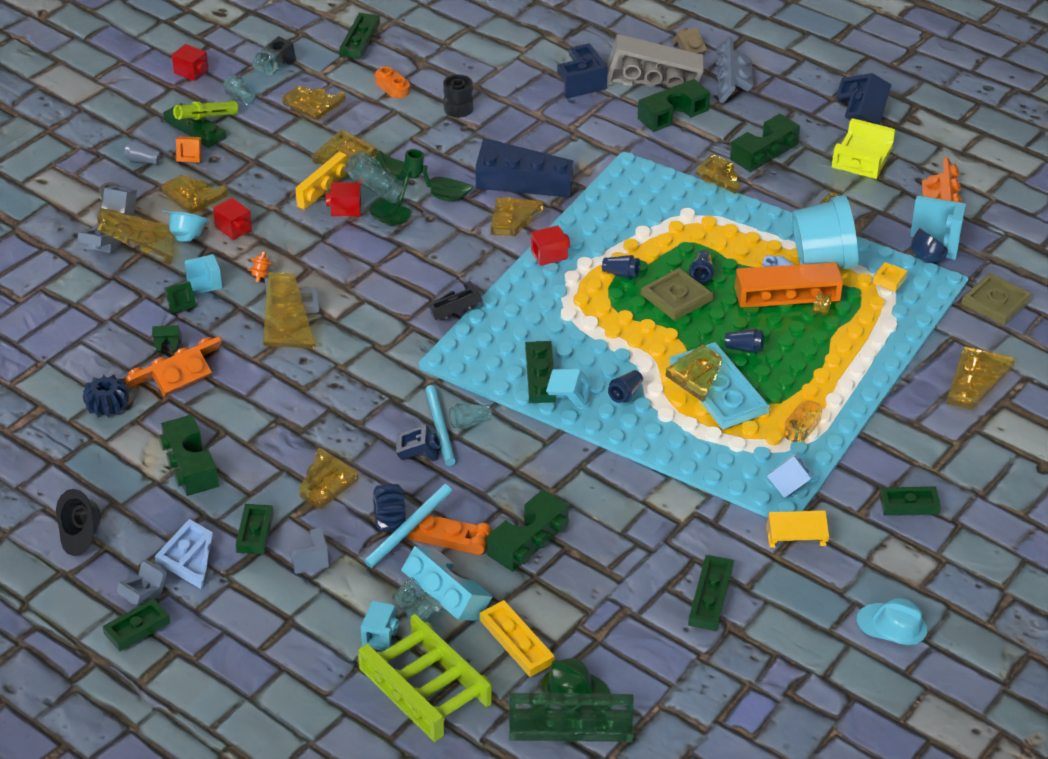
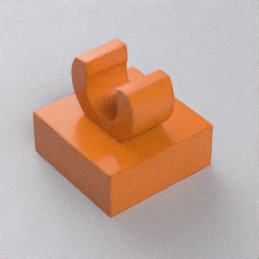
M178 136L176 138V161L200 163L202 160L201 137Z

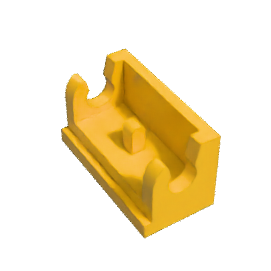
M826 511L769 512L766 524L769 548H775L777 541L819 540L820 546H826V542L829 540Z

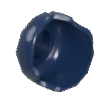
M921 228L917 230L912 238L911 249L916 257L923 262L940 263L948 254V250L943 252L944 245Z

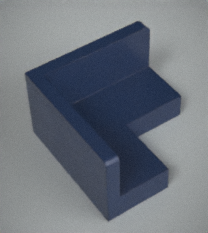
M588 43L569 48V56L573 61L557 65V72L564 81V96L568 99L606 90L608 66L591 44Z
M873 73L842 78L836 99L841 102L849 101L845 118L849 120L852 118L857 120L864 119L869 123L880 125L891 84Z

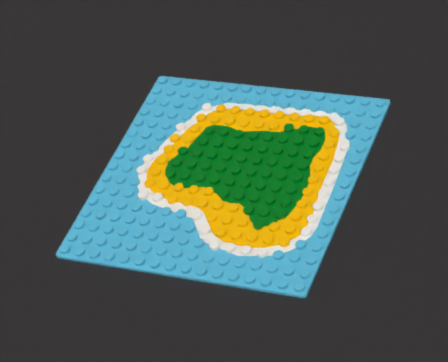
M621 152L549 226L559 225L563 233L569 236L571 246L568 248V259L540 266L531 253L530 246L481 297L482 302L477 303L475 308L468 310L418 362V368L421 371L768 518L769 512L806 510L968 283V277L856 236L858 268L842 269L838 267L843 281L840 301L740 308L735 291L736 269L763 267L762 262L767 255L783 256L793 264L800 265L794 238L792 212L701 180L692 175L679 172L673 168L657 164L651 160H646L631 153ZM701 250H706L711 254L714 275L707 282L700 284L713 293L712 301L674 321L641 295L642 287L678 268L690 275L689 267L697 253ZM634 255L641 262L638 278H632L631 280L602 271L604 257ZM884 262L908 271L906 280L896 292L873 283L875 273ZM757 328V330L764 332L763 351H757L756 354L725 347L726 333ZM551 341L554 369H581L592 382L585 406H575L567 395H556V402L529 403L525 342ZM716 342L770 406L769 413L722 430L670 366V357ZM632 370L639 371L643 376V382L628 402L622 403L613 401L608 394L611 380ZM797 452L812 471L813 476L791 494L783 497L767 475L772 469Z

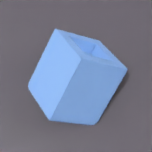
M796 452L772 469L767 476L781 495L786 497L809 481L813 473Z

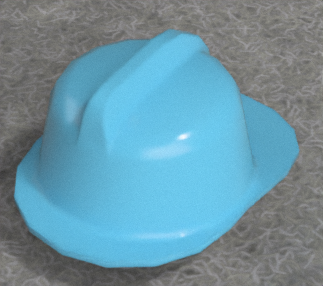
M161 210L169 214V230L175 235L177 241L188 242L199 238L205 224L210 222L208 219L195 214Z
M894 598L887 603L869 604L863 607L857 614L859 628L865 634L875 638L903 645H916L922 642L927 635L926 623L921 618L922 612L915 603L908 599Z

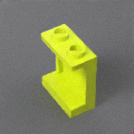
M852 118L849 122L848 133L842 144L837 143L834 147L832 168L877 179L893 149L896 130Z

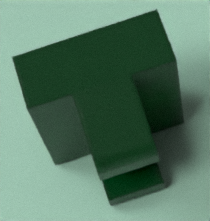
M190 281L164 287L170 312L175 313L197 306Z
M179 325L152 326V337L159 354L163 353L162 348L166 343L171 344L172 353L178 351L179 345L182 343V333Z

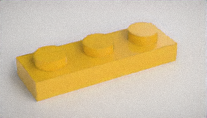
M339 151L295 187L297 207L305 210L331 189V182H339L348 174L347 154Z
M504 600L480 612L481 623L529 677L551 666L555 656Z

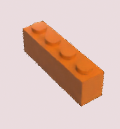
M836 262L736 269L735 291L740 308L840 301L843 281Z

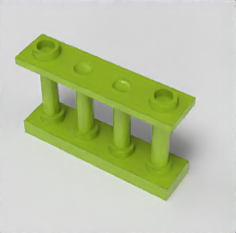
M414 614L410 617L411 634L383 652H376L368 643L359 648V669L433 742H436L444 736L445 717L476 697L486 707L492 705V684L485 675H480L440 638L428 622H423ZM418 643L428 652L401 670H395L388 664V662ZM436 661L447 669V671L419 689L417 687L413 688L407 682L408 679ZM455 679L466 687L465 690L439 707L432 706L426 700V698Z

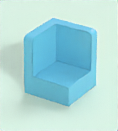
M214 254L184 262L186 279L190 281L194 295L222 289L220 268Z
M581 369L552 370L546 392L549 395H567L575 406H585L592 382Z

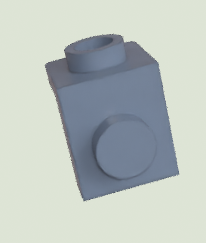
M148 560L142 561L139 575L118 582L116 593L126 598L129 603L137 606L152 598H160L167 573Z

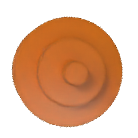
M261 252V256H255V259L250 258L254 265L253 268L247 269L252 271L251 275L256 276L255 281L260 282L261 277L272 276L268 272V267L274 265V263H270V259L265 258V252Z

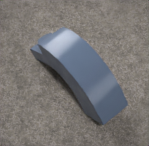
M119 186L104 188L103 205L99 219L93 228L78 233V242L87 244V249L107 253L115 251L123 242L131 225L137 190Z

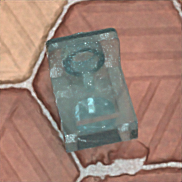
M413 577L409 578L392 595L394 602L408 618L416 614L423 622L430 623L444 610L442 605L425 592Z

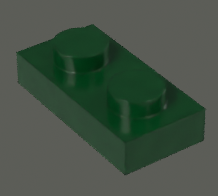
M936 486L880 488L879 497L883 515L940 514L941 505Z
M245 504L235 544L236 553L265 554L274 514L273 505Z
M152 598L105 624L103 632L120 652L170 624V617L159 603Z

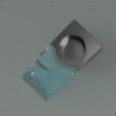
M278 36L255 55L252 62L253 68L267 76H272L285 63L291 65L296 61L293 43Z

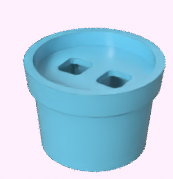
M845 194L830 198L829 202L792 212L794 238L800 264L836 262L837 266L842 269L858 268V245L850 204Z

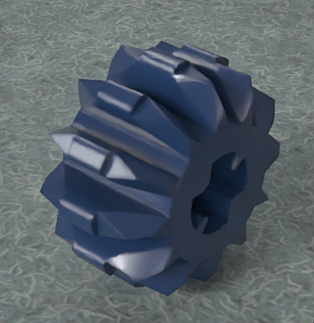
M103 374L102 378L93 377L92 382L85 383V390L82 395L83 402L89 413H95L97 418L102 415H106L109 418L110 414L119 415L120 410L127 409L129 390L123 379H117L115 374L110 377H106Z
M392 483L376 486L372 499L375 525L379 531H395L406 521L403 489L399 484Z

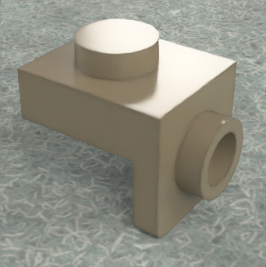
M697 27L689 30L688 28L679 30L671 42L673 46L679 45L681 50L702 55L707 51Z

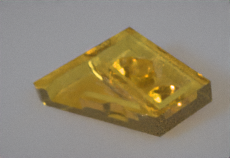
M300 86L282 96L284 105L316 121L346 101V95L341 91L337 95H327L324 89H310Z
M341 129L311 156L313 163L325 164L340 151L347 154L348 167L362 168L377 155L376 147Z
M713 153L698 165L695 172L701 176L703 181L715 183L734 194L737 193L740 187V183L735 182L738 176L734 171L733 163Z
M183 175L161 185L162 192L190 214L228 196L225 186H220L219 189L211 188L206 181L194 180Z
M497 197L491 223V235L515 237L522 227L527 226L532 221V215L536 211L540 213L543 210V201Z
M702 344L667 367L665 376L704 402L719 372L722 357Z
M319 447L315 452L316 458L314 463L309 466L307 477L303 480L299 492L301 498L320 510L359 480L358 471Z

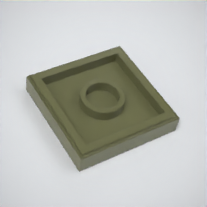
M680 268L641 288V295L674 321L713 300V293Z
M989 273L963 296L961 304L1005 326L1032 301L1033 294Z

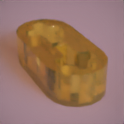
M812 400L801 402L786 419L784 436L792 442H802L807 439L821 421L822 406Z

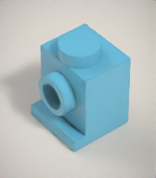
M372 600L360 626L362 646L368 643L373 649L381 651L392 646L391 636L396 635L399 627V619L395 617L397 614L395 605Z

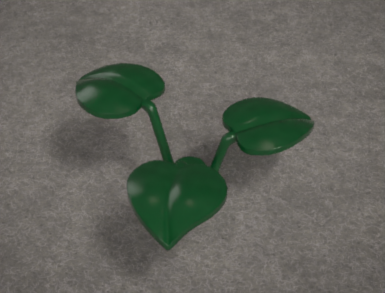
M407 150L404 162L379 151L373 160V175L387 182L396 179H404L396 204L389 200L375 201L370 207V214L374 219L389 225H399L408 221L411 211L409 208L400 205L402 204L409 178H418L422 172L426 186L431 188L430 193L441 200H458L470 192L473 185L446 177H433L429 180L428 166L423 165L425 154L420 150Z

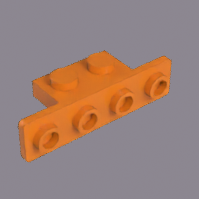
M948 157L943 158L944 172L922 180L923 197L962 203L958 193L961 191V186L957 177H960L958 167L955 163L951 164Z
M220 336L213 339L207 337L199 341L197 346L193 348L184 347L179 349L170 358L160 357L154 360L151 366L147 368H135L127 374L128 376L124 383L128 389L154 378L162 395L166 396L203 380L212 373L203 356L217 350L222 339Z

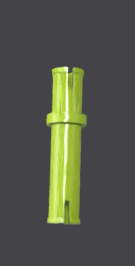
M234 100L212 103L195 101L191 104L175 105L173 114L178 120L187 118L200 120L203 117L236 115L238 113V104Z

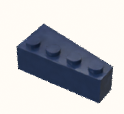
M483 138L476 163V189L570 198L573 186L574 160Z

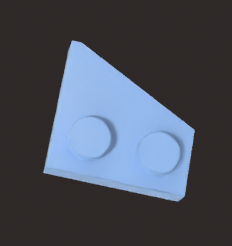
M189 519L155 555V563L201 589L204 585L213 532Z

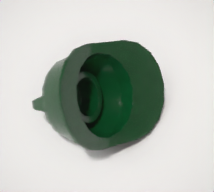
M577 659L554 660L551 664V670L542 679V690L545 696L580 715L592 716L599 714L607 708L610 702V691L607 685L589 673L585 664Z

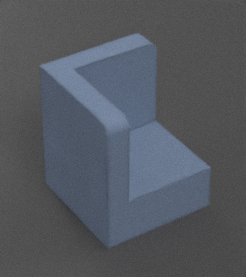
M322 528L310 530L311 546L290 550V558L295 574L329 567L327 545Z

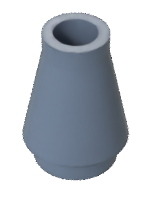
M130 139L125 147L124 157L129 158L130 162L158 165L161 159V152L138 139Z

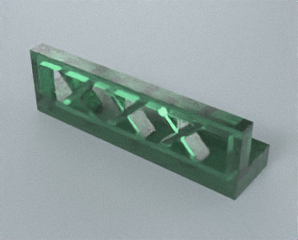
M510 693L509 741L633 742L634 694ZM516 704H529L532 707L529 709L516 708ZM555 704L561 705L563 707L560 709H551L549 706ZM582 705H592L593 708H592V709H582V708H580V706H582ZM614 705H627L626 710H613L610 707Z

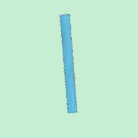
M429 385L425 390L436 432L440 439L445 465L452 466L456 461L437 390L434 385Z
M447 484L439 488L364 560L367 566L372 569L452 493V489Z

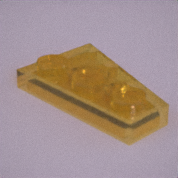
M100 207L97 213L99 231L124 243L132 241L142 247L141 251L150 254L151 251L163 256L162 261L168 264L171 263L173 259V246L169 226L161 222H153L142 219L139 216H131L113 209L109 210Z
M268 272L263 346L315 349V342L294 273Z

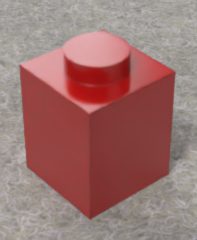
M184 44L172 54L173 70L177 75L196 81L209 71L206 51Z
M331 182V192H326V207H331V216H360V182Z
M233 197L213 207L215 227L232 240L252 230L250 210Z
M559 225L531 232V253L540 266L568 259V248L571 246L570 239L567 234L563 233Z

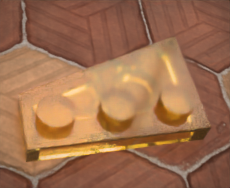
M964 346L946 404L974 410L1011 370L1016 358Z

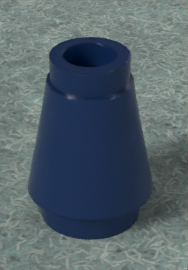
M706 250L699 251L689 267L690 276L699 283L707 282L714 275L711 254Z
M634 255L603 258L602 271L629 280L638 278L640 274L641 262Z
M757 328L726 333L725 347L756 354L757 351H763L764 332L757 330Z
M632 370L611 380L608 387L610 398L617 403L628 402L643 382L642 374L637 370Z

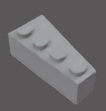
M617 34L607 62V85L624 83L623 86H633V83L646 84L648 87H655L657 84H667V87H674L692 79L699 82L703 72V55Z

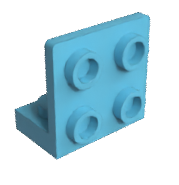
M917 196L910 236L914 237L919 228L923 229L938 241L943 242L944 248L948 250L946 259L956 260L966 203Z

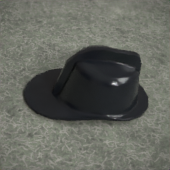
M66 490L60 496L56 506L60 541L67 554L78 556L84 553L92 543L94 533L100 524L101 514L98 505L93 500L88 499L81 490Z

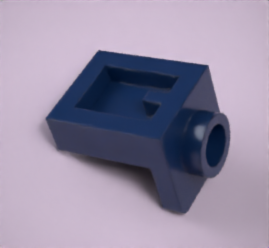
M427 424L397 434L396 454L401 460L424 452L432 461L438 460V449L441 447L440 439L436 433H432Z

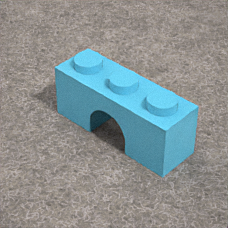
M414 546L401 571L458 620L479 621L480 612L487 608L493 596L474 580H467L452 573L451 569L454 563L436 548Z

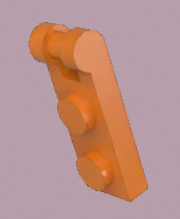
M428 515L408 534V540L480 555L484 553L486 548L487 535L493 530L486 523L474 525Z

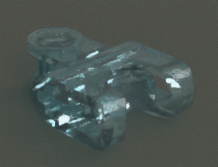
M364 151L351 156L346 164L345 171L352 180L369 187L390 203L395 202L404 188L396 177L386 172L375 158Z

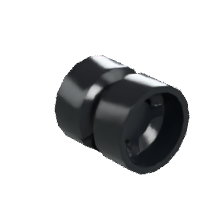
M461 74L445 78L443 82L445 113L456 118L470 115L473 111L472 79Z

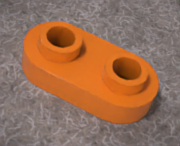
M384 66L375 72V84L389 96L404 98L410 94L409 81L396 70Z

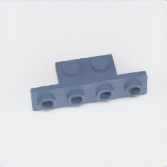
M728 37L716 49L717 91L719 102L724 103L735 90V85L747 92L753 87L752 60L747 55L734 51L733 38Z

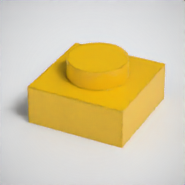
M884 262L875 273L873 283L896 292L906 280L908 271Z

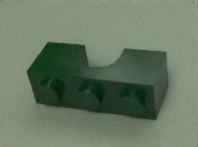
M695 79L681 83L638 100L637 119L652 132H656L672 125L673 112L675 111L683 112L690 118L709 111L710 91Z
M779 113L764 122L762 137L746 132L732 140L730 160L745 170L752 172L798 145L800 125Z
M193 415L162 422V434L158 435L162 451H168L166 458L170 469L175 468L174 477L177 486H183L187 496L218 488L217 468L209 450L203 451L200 430Z
M542 489L524 504V524L527 526H515L505 520L487 535V556L510 571H515L520 565L526 564L531 556L540 548H545L554 536L562 533L569 524V505Z

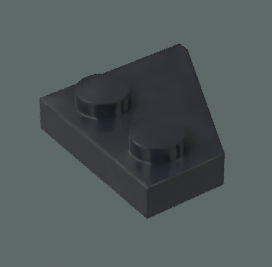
M471 281L463 284L465 290L456 294L454 291H450L440 299L428 304L430 313L435 320L449 319L455 312L462 309L463 311L471 310L477 306V303L482 302L479 291Z

